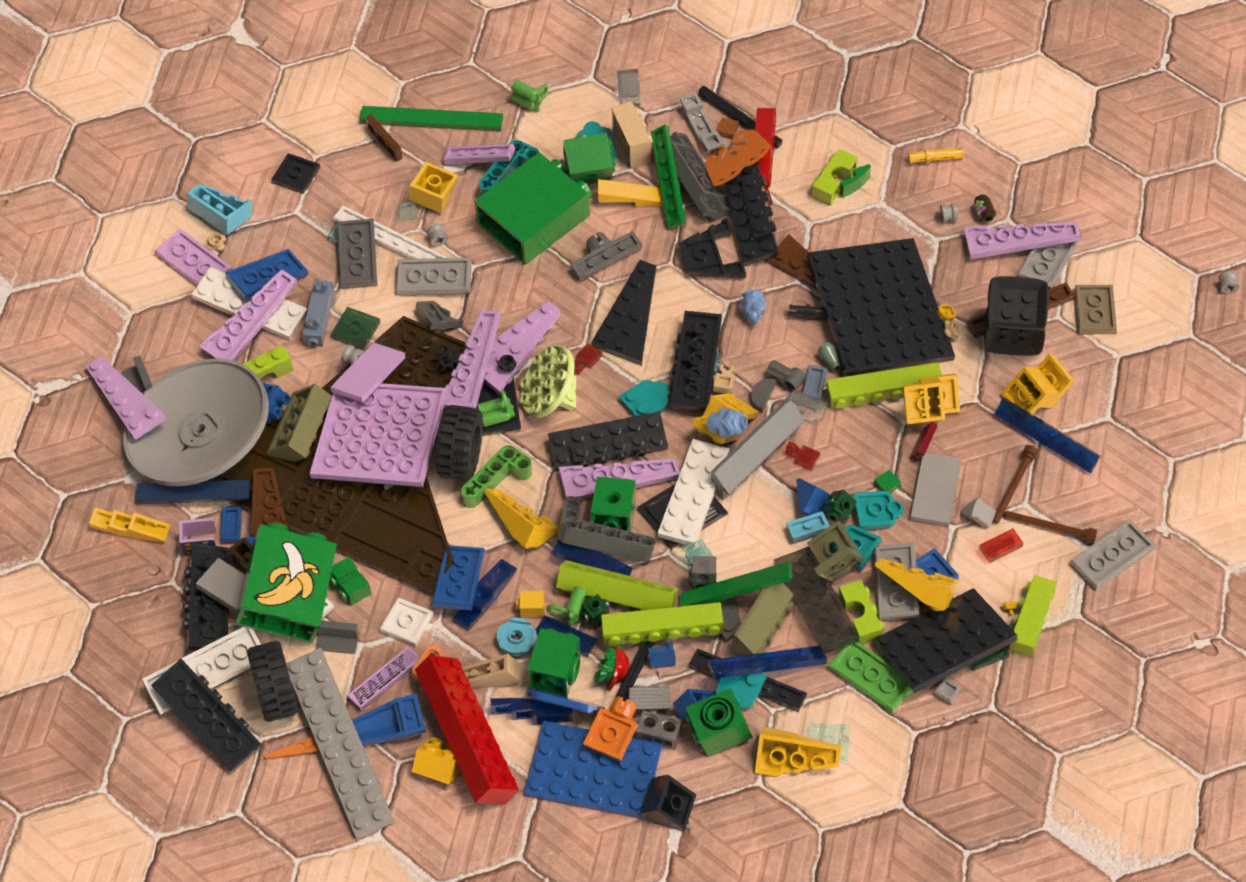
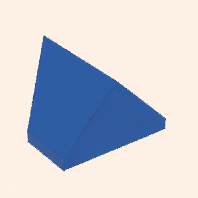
M800 478L796 479L800 512L809 516L823 511L822 509L826 504L825 500L831 494Z

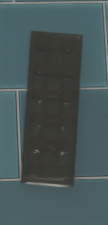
M809 546L774 559V565L790 561L792 565V580L784 582V584L793 593V601L823 655L859 641L860 636L829 580L819 576L814 570L820 564Z

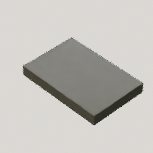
M1075 285L1079 335L1117 334L1113 285Z

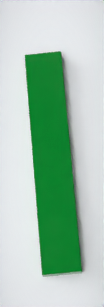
M664 124L651 131L667 227L672 230L686 223L669 127Z
M788 561L681 592L680 607L710 604L791 581L792 565Z

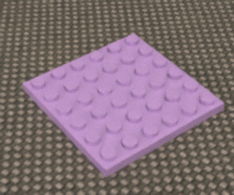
M381 383L363 403L333 393L311 467V478L423 487L447 397V389Z

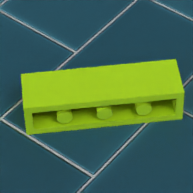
M1034 575L1032 582H1027L1025 588L1027 596L1026 598L1022 597L1019 609L1022 610L1020 614H1016L1013 625H1015L1014 632L1017 634L1018 640L1010 644L1009 650L1026 656H1033L1055 594L1056 581Z

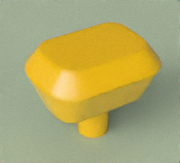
M1016 601L1004 602L1002 606L1004 610H1009V615H1012L1013 610L1017 609L1018 603Z

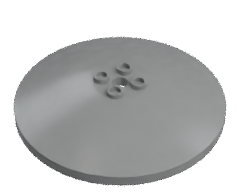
M205 359L185 364L159 378L152 384V388L143 393L147 399L163 412L167 419L136 440L125 425L123 445L126 456L134 469L151 482L166 486H187L207 481L238 463L259 439L265 427L269 410L266 389L259 377L250 368L236 361Z

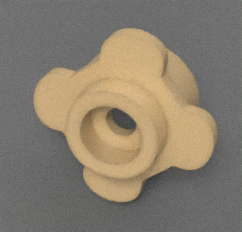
M213 233L208 237V250L222 251L225 249L224 241H226V237L224 235Z
M946 320L944 322L946 336L951 337L953 341H957V336L961 334L959 324L955 321L950 323L949 320Z

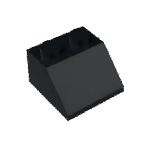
M670 775L653 777L640 814L654 824L685 831L697 794Z

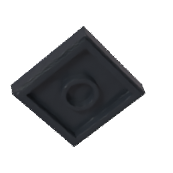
M288 153L271 180L274 184L304 194L321 167L319 163Z

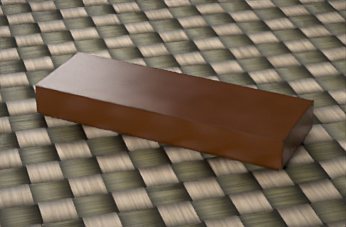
M372 114L366 117L368 130L397 162L403 159L402 150L398 143Z

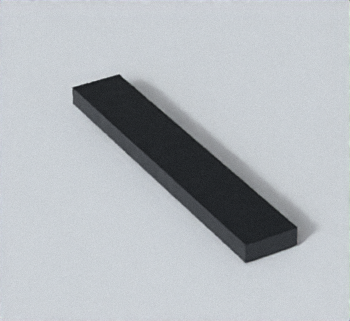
M697 648L689 663V668L720 680L729 661ZM767 677L758 696L800 712L807 698V693Z

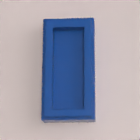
M223 507L221 544H235L241 540L242 507Z

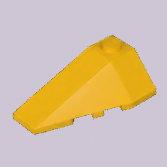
M485 488L484 492L512 537L523 548H538L558 533L559 526L547 517L534 515L532 513L533 509L517 504L518 500L499 489Z
M880 558L875 563L877 568L935 611H944L949 607L959 584V580L935 572L934 575H928L920 568H911L909 570L906 569V565Z
M762 727L759 736L755 773L780 776L785 773H800L801 771L811 769L819 770L839 767L842 746L784 730Z

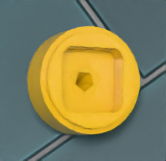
M942 304L938 308L937 314L943 322L946 320L952 322L956 316V311L950 305Z

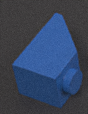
M687 689L673 703L677 715L682 720H686L685 716L688 715L686 707L715 695V692Z

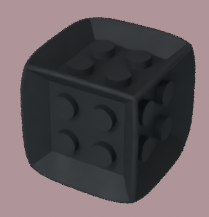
M993 277L989 283L987 296L986 330L984 332L985 350L997 354L1019 356L1041 354L1045 342V327L1048 315V283L1041 279L1027 277Z

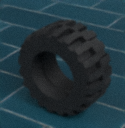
M450 405L444 411L439 426L435 468L440 477L468 481L474 476L479 461L483 434V415L479 409Z
M272 641L250 647L247 650V656L264 720L271 722L296 715L298 707L281 643L279 641Z

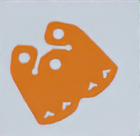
M755 130L738 131L731 141L732 144L745 141L746 144L735 145L729 149L720 162L718 160L725 151L724 147L714 149L709 153L705 165L713 186L722 185L736 177L744 167L750 166L768 152L771 145ZM744 134L742 139H737L739 135ZM733 151H737L736 155L730 156ZM719 152L717 157H713L714 153Z

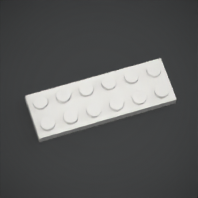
M212 267L208 269L192 293V299L232 316L252 299V297L244 299L227 280L225 273ZM284 299L263 325L262 329L291 340L308 310L303 306Z
M696 439L692 440L658 531L659 538L693 547L696 546L717 489V485L711 481V471L730 453V448Z
M241 627L182 659L198 677L202 674L208 680L209 684L207 686L211 689L250 669L247 650L250 647L261 644L253 629ZM177 661L142 678L160 715L172 708L151 685Z

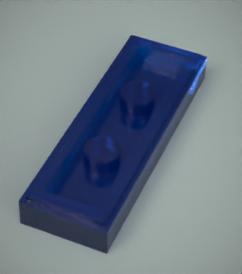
M546 615L543 616L536 628L537 635H539L540 629L543 628L554 629L564 634L572 633L580 637L581 654L586 657L590 655L597 643V638Z

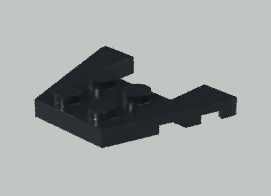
M728 218L722 219L721 223L709 226L708 230L700 234L698 232L679 242V250L688 276L746 278V271L742 261L728 264L722 263L715 242V238L732 235Z

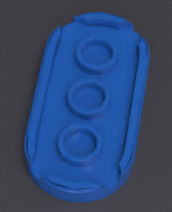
M527 688L526 696L528 697L531 696L537 700L587 713L597 712L598 714L600 708L605 709V707L544 690Z

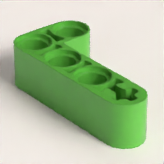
M511 445L502 447L462 487L463 505L467 508L478 506L487 497L484 492L485 488L495 489L510 473L520 480L529 479L532 476L531 459Z

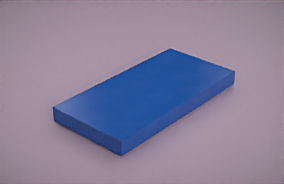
M286 249L225 272V277L244 299L253 297L281 270H284L297 280L308 276V270L290 249Z
M449 545L454 563L444 573L445 567L448 564L446 563L448 555L445 549L432 606L472 611L485 548Z

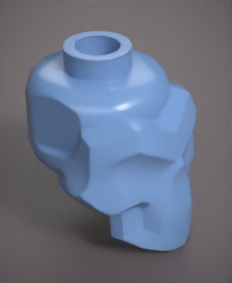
M749 288L742 294L743 298L740 301L739 310L744 318L748 319L750 324L754 326L761 319L762 312L767 309L764 304L766 297L759 289L752 291Z
M724 407L719 410V413H712L707 418L706 424L710 431L719 433L721 437L726 438L734 434H742L748 425V421L741 411H734Z

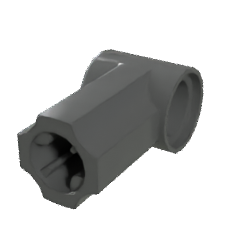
M775 360L769 363L766 370L767 376L777 379L786 390L793 393L797 391L806 379V375L801 369L797 367L791 369Z

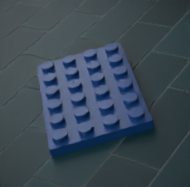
M543 721L524 792L526 797L645 819L640 812L651 779L656 776L662 743L632 738L620 762L583 745L589 729Z

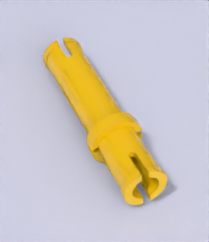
M963 147L938 150L924 149V151L908 152L909 163H930V161L964 158Z

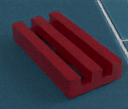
M933 421L922 429L910 456L912 460L917 461L925 455L938 427Z

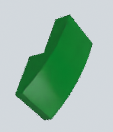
M870 164L859 166L853 170V177L841 181L840 194L843 198L856 192L870 179Z

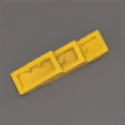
M96 507L88 525L90 528L111 534L165 543L171 524L137 513L129 515L114 510L112 513Z

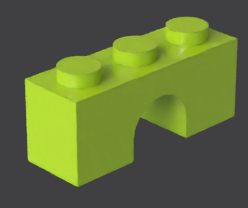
M841 149L832 154L828 165L822 168L819 178L815 179L811 185L812 197L831 206L840 194L841 182L835 180V178H851L853 170L858 168V157Z
M283 345L243 363L259 379L269 373H274L276 378H279L294 371L291 357Z
M862 580L839 586V598L845 613L859 611L863 614L861 617L853 619L852 622L855 638L863 645L881 636L882 631H884V625L882 620H878L876 616L877 608L875 603H871L869 599L871 597L869 588L864 586Z

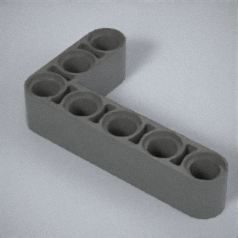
M574 496L565 498L558 530V539L561 542L644 562L651 559L656 543L652 537L580 520L582 501Z

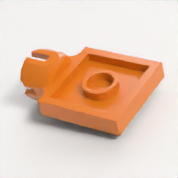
M617 696L614 698L609 709L600 708L583 745L621 762L638 727V724L632 721L636 711L635 704L628 699L624 702L623 697Z

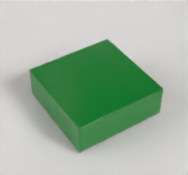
M890 470L874 479V484L881 491L891 493L901 487V481Z

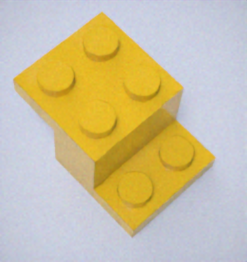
M1048 354L1038 367H1023L1002 392V395L1023 421H1028L1039 407L1052 408L1075 380L1053 354Z
M956 373L920 377L917 384L903 385L907 424L945 420V414L960 412Z
M729 393L712 396L703 416L694 418L691 425L695 426L698 432L711 436L714 442L723 444L739 440L741 434H734L723 438L719 433L710 431L706 421L712 413H719V410L725 407L726 409L741 411L748 421L756 418L759 411Z

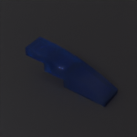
M559 539L551 551L552 555L563 561L567 560L630 576L633 570L632 567L600 551L566 544Z
M501 559L478 582L472 611L459 610L453 616V622L469 631L495 602L516 573L517 568Z
M490 698L492 715L512 713L513 720L533 718V726L542 725L543 721L552 723L574 722L573 709L535 699Z

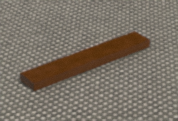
M1067 282L1048 289V310L1075 300V295ZM986 314L966 322L974 338L984 335L986 330Z

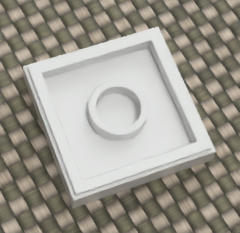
M397 598L382 624L380 632L416 647L434 613L431 610Z

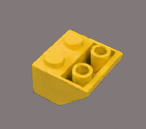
M437 737L429 738L417 749L412 768L414 773L446 784H451L456 779L460 770L449 744Z

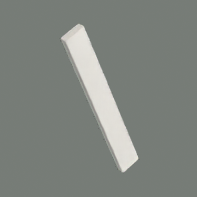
M342 206L333 217V222L369 218ZM374 221L375 243L407 259L448 258Z

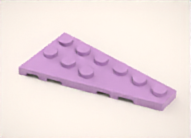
M548 300L496 337L483 382L500 395V391H504V387L507 383L510 384L516 371L522 368L534 352V347L537 343L543 340V335L546 331L550 330L561 316L560 309ZM503 355L513 356L517 363L513 371L503 372L498 368V361Z

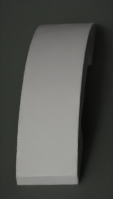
M697 93L680 97L686 118L703 148L708 152L723 147L724 142L718 131H715Z

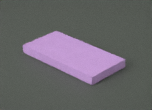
M179 229L154 251L157 257L195 286H198L210 267L224 273L232 270L231 266L182 229Z
M373 342L331 386V392L363 403L405 359V353Z

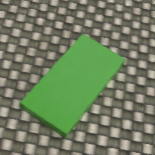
M853 638L828 665L830 671L890 713H893L912 691L887 661Z

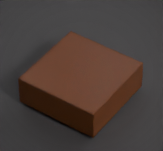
M722 117L716 131H718L720 136L733 139L738 129L739 121Z

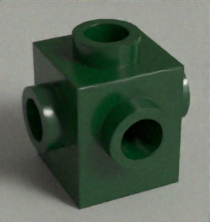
M844 489L833 491L825 500L826 504L822 510L832 521L847 520L852 515V509L857 501Z
M597 594L583 602L581 616L586 623H589L593 629H596L602 625V615L610 614L609 609L611 607L606 599L602 600Z

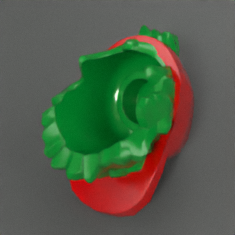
M617 645L607 648L608 653H605V659L600 660L602 664L601 669L594 676L596 683L606 681V690L609 692L613 689L615 682L623 679L630 669L629 658L622 650L623 646Z

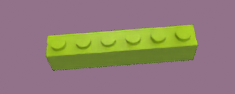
M939 362L841 377L827 380L826 392L831 409H842L853 405L861 406L866 403H879L891 399L898 400L904 398L903 385L917 384L920 377L942 375Z
M567 560L560 565L556 588H560L566 593H572L573 588L579 586L587 591L586 598L594 597L598 594L602 600L606 599L608 602H616L622 607L632 606L639 611L675 607L679 589Z
M721 602L602 615L605 646H617L625 643L637 644L644 641L656 642L663 639L676 640L683 637L695 638L702 635L715 636L724 633Z

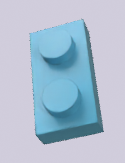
M823 511L786 523V528L793 542L818 535L830 527Z

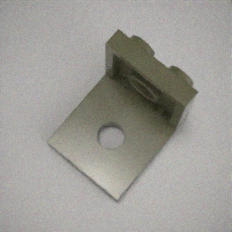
M840 521L835 522L807 542L820 564L814 570L819 576L831 582L836 581L835 578L841 573L849 572L852 569L851 566L857 562L864 561L863 556ZM837 543L838 550L835 553H830V545Z

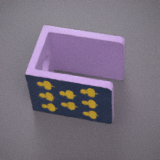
M213 518L179 521V541L183 556L190 555L192 543L216 546L214 537L186 540V536L215 534L216 526Z

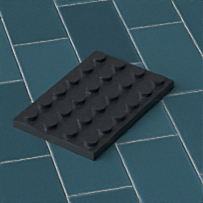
M972 588L953 598L949 607L944 611L931 609L919 617L873 639L872 644L915 694L1018 639L1017 634Z

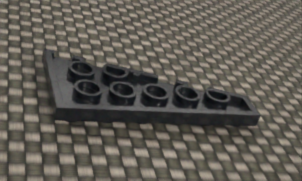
M643 260L638 261L592 340V347L642 366L657 270L656 265Z

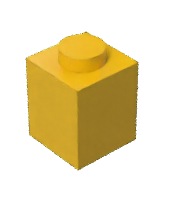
M520 591V599H516V610L520 611L521 618H545L544 591Z

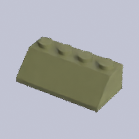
M316 384L293 392L291 401L285 409L266 454L292 462L305 459L310 453L309 449L312 442L316 439V432L323 423L322 418L329 408L332 396Z
M783 583L763 588L734 634V655L754 665L758 659L764 657L766 646L774 641L776 630L782 628L786 614H790L795 606L793 593Z

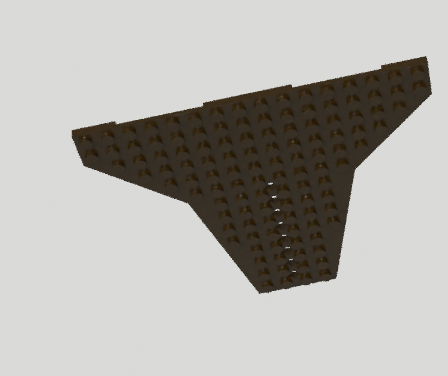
M402 316L374 341V343L405 353V359L389 374L382 384L445 388L446 385H449L452 379L451 374L459 364V362H453L454 369H451L449 366L445 370H443L441 364L437 365L439 358L436 357V354H442L441 347H444L446 350L451 346V350L454 352L458 351L455 356L458 359L467 347L466 342L436 329L430 330L428 326L405 316ZM427 343H430V347H423V344L427 345ZM446 355V356H445V357H446V359H445L446 361H449V360H450V359H449V356H450V355ZM418 357H421L420 361L415 362L413 360V358L417 359ZM349 363L322 389L332 396L331 386L345 373L351 364ZM411 371V375L405 376L404 372ZM328 410L322 418L323 423L318 428L316 439L312 442L309 449L310 453L305 459L292 462L266 454L281 421V416L279 419H273L270 424H265L255 445L238 463L220 475L207 480H250V500L230 502L252 511L254 469L273 468L289 529L302 535L307 533L322 534L327 538L328 542L337 544V551L433 595L442 560L444 559L445 549L448 555L446 559L448 564L445 567L444 573L454 563L427 475L423 487L393 485L386 490L383 484L311 478L310 471ZM438 427L436 439H435V442H434V446H433L431 458H432L433 452H434L435 447H436V444H437V437H438V433H439V427Z

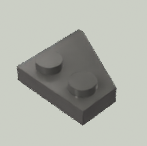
M435 301L416 302L415 308L430 330L463 326V319H454L450 316L451 312L442 308Z
M736 597L715 602H721L724 633L719 635L725 642L734 638V634L741 625Z

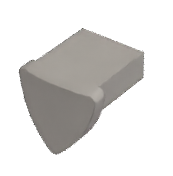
M979 497L972 500L962 509V513L966 517L973 519L985 529L991 526L996 513L993 508L984 503Z

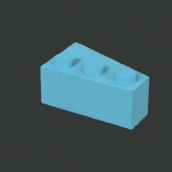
M202 184L197 185L187 193L188 209L226 235L252 217L251 200L246 199V201L237 199L236 195L231 194L228 196L222 194L220 190Z

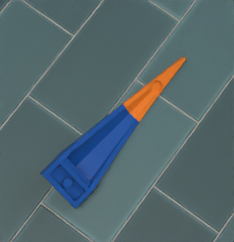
M417 694L396 698L352 719L362 745L405 740L407 737L426 733ZM312 736L264 755V759L320 752L315 737Z

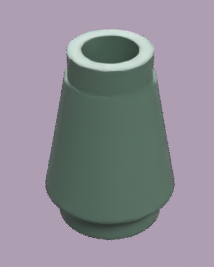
M828 342L818 348V356L832 371H837L842 367L834 345Z

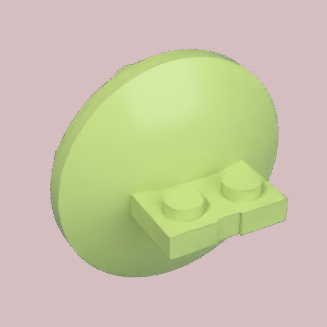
M561 345L548 346L540 354H536L533 357L532 364L520 382V387L522 388L520 403L527 414L541 418L552 413L558 406L570 411L576 408V376L573 375L574 358L570 350Z

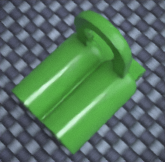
M516 80L511 87L513 93L510 100L529 110L539 111L542 104L541 101L548 93V85L543 84L537 90Z
M500 391L501 398L477 404V408L483 415L484 427L505 422L515 417L514 406L511 405L510 399L507 398L504 391Z
M575 586L567 608L558 605H548L546 607L547 613L553 617L566 620L568 627H571L573 623H577L587 591L582 587ZM551 609L566 613V615L553 612Z

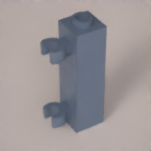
M314 279L303 330L304 344L307 346L323 347L335 293L332 281Z

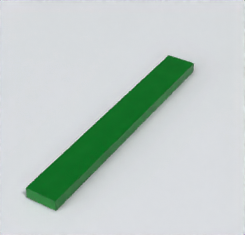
M362 106L360 123L367 124L366 117L372 114L381 125L502 131L504 117L503 113Z

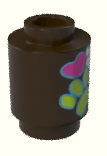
M985 194L979 195L974 199L973 206L978 219L981 222L992 221L996 216V211L991 199Z

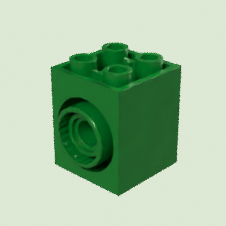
M607 133L581 135L563 141V154L567 175L573 181L580 179L586 183L598 181V179L612 178L616 162L614 155L611 156L612 141L611 138H607Z
M597 477L591 508V523L632 532L636 508V480Z
M541 628L527 668L529 688L568 697L571 686L575 683L579 673L581 662L580 637L572 633L564 634L554 629Z
M731 688L686 707L688 715L685 717L693 731L692 735L695 742L698 744L700 751H705L708 757L753 738L741 707Z

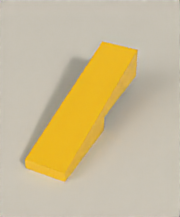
M598 179L599 203L635 202V207L664 206L660 187Z

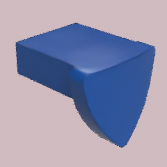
M673 642L667 643V646L648 648L651 668L675 666L676 656Z

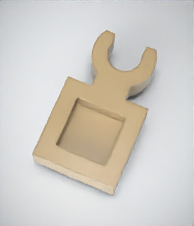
M721 364L719 373H716L713 392L732 394L735 376H733L734 367L731 366L730 370H724V365Z

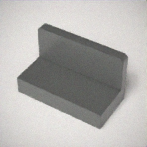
M141 356L133 358L135 367L122 371V375L143 394L153 386Z
M321 620L316 649L322 648L323 651L356 653L360 634L358 624Z

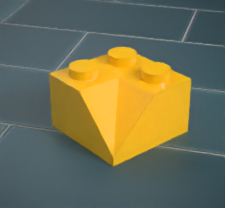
M425 162L410 184L408 200L442 213L451 198L459 175Z

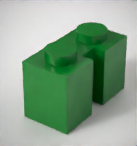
M350 557L332 566L330 582L334 587L337 586L340 589L339 594L344 601L348 600L352 606L371 595L370 584L362 573L360 574Z

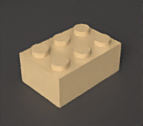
M632 101L611 107L612 129L630 168L633 169L651 163V155H653L651 144H653L650 133L647 134L644 120H640L638 107H634Z

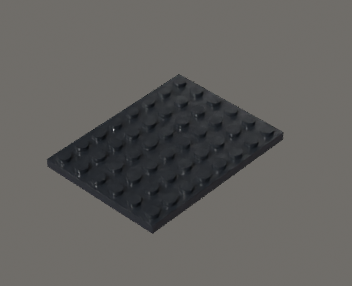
M914 238L807 253V260L846 376L953 361L955 359L950 339L944 332V322L937 314L938 305Z

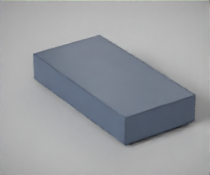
M809 365L802 400L821 402L828 368Z

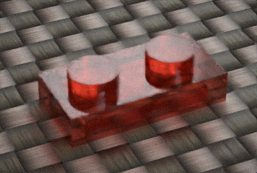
M1014 528L981 543L979 549L988 562L991 563L1022 548L1024 543Z

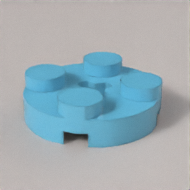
M512 618L509 619V622L500 625L498 628L497 643L502 653L515 657L528 656L535 647L537 641L536 630L528 620ZM516 634H520L521 639L514 640L511 637H515Z

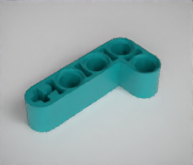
M520 140L511 141L509 144H514L515 146L511 161L494 162L479 182L480 196L536 155L539 150Z

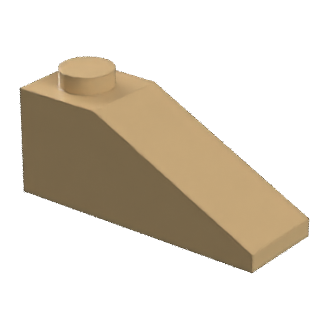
M509 654L462 667L472 688L506 686L520 681V663Z

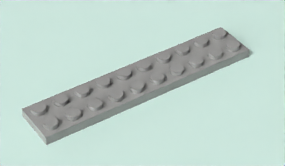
M322 648L287 662L291 682L355 837L359 839L394 823L393 816Z

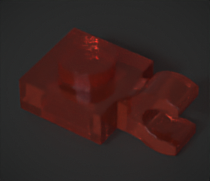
M587 343L576 355L574 372L579 375L586 366L592 368L602 357V352Z
M790 441L785 451L786 455L795 458V464L810 471L813 470L821 454L805 445L800 449L795 443Z

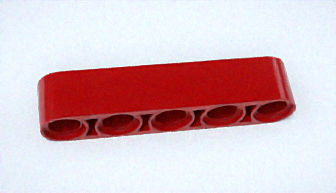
M757 108L755 131L771 145L768 152L758 160L761 174L765 177L767 184L764 187H771L776 108Z

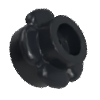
M503 355L498 361V368L503 372H511L517 363L513 356Z

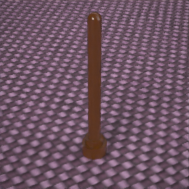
M1032 445L1024 447L1022 451L1023 460L995 513L993 523L998 524L1001 521L1029 463L1036 460L1039 454V450Z
M1010 511L1004 512L1006 519L1082 537V540H1086V543H1095L1098 529L1085 528V530Z

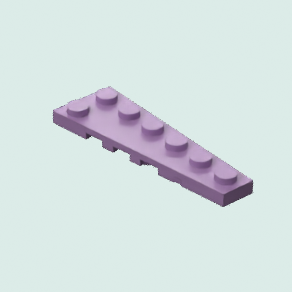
M1077 222L1038 223L1034 226L1017 224V227L998 225V228H987V226L964 227L970 259L1081 240Z
M281 270L245 306L238 309V312L231 319L229 318L225 321V324L218 331L212 333L199 346L200 349L214 359L236 361L297 284V279Z
M481 310L473 327L472 334L466 342L467 347L458 359L459 364L451 374L452 379L449 385L445 387L447 389V397L443 409L450 405L476 408L501 318L499 311Z
M102 356L86 365V368L135 440L167 419L162 411Z
M676 458L633 461L631 464H621L619 462L607 466L594 464L593 467H583V465L559 467L566 497L574 496L580 500L594 496L597 477L636 480V488L675 480L680 475Z

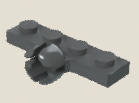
M631 231L614 241L608 240L602 232L596 233L597 238L592 235L586 244L590 254L571 263L570 268L579 281H582L640 250L642 243L635 233Z

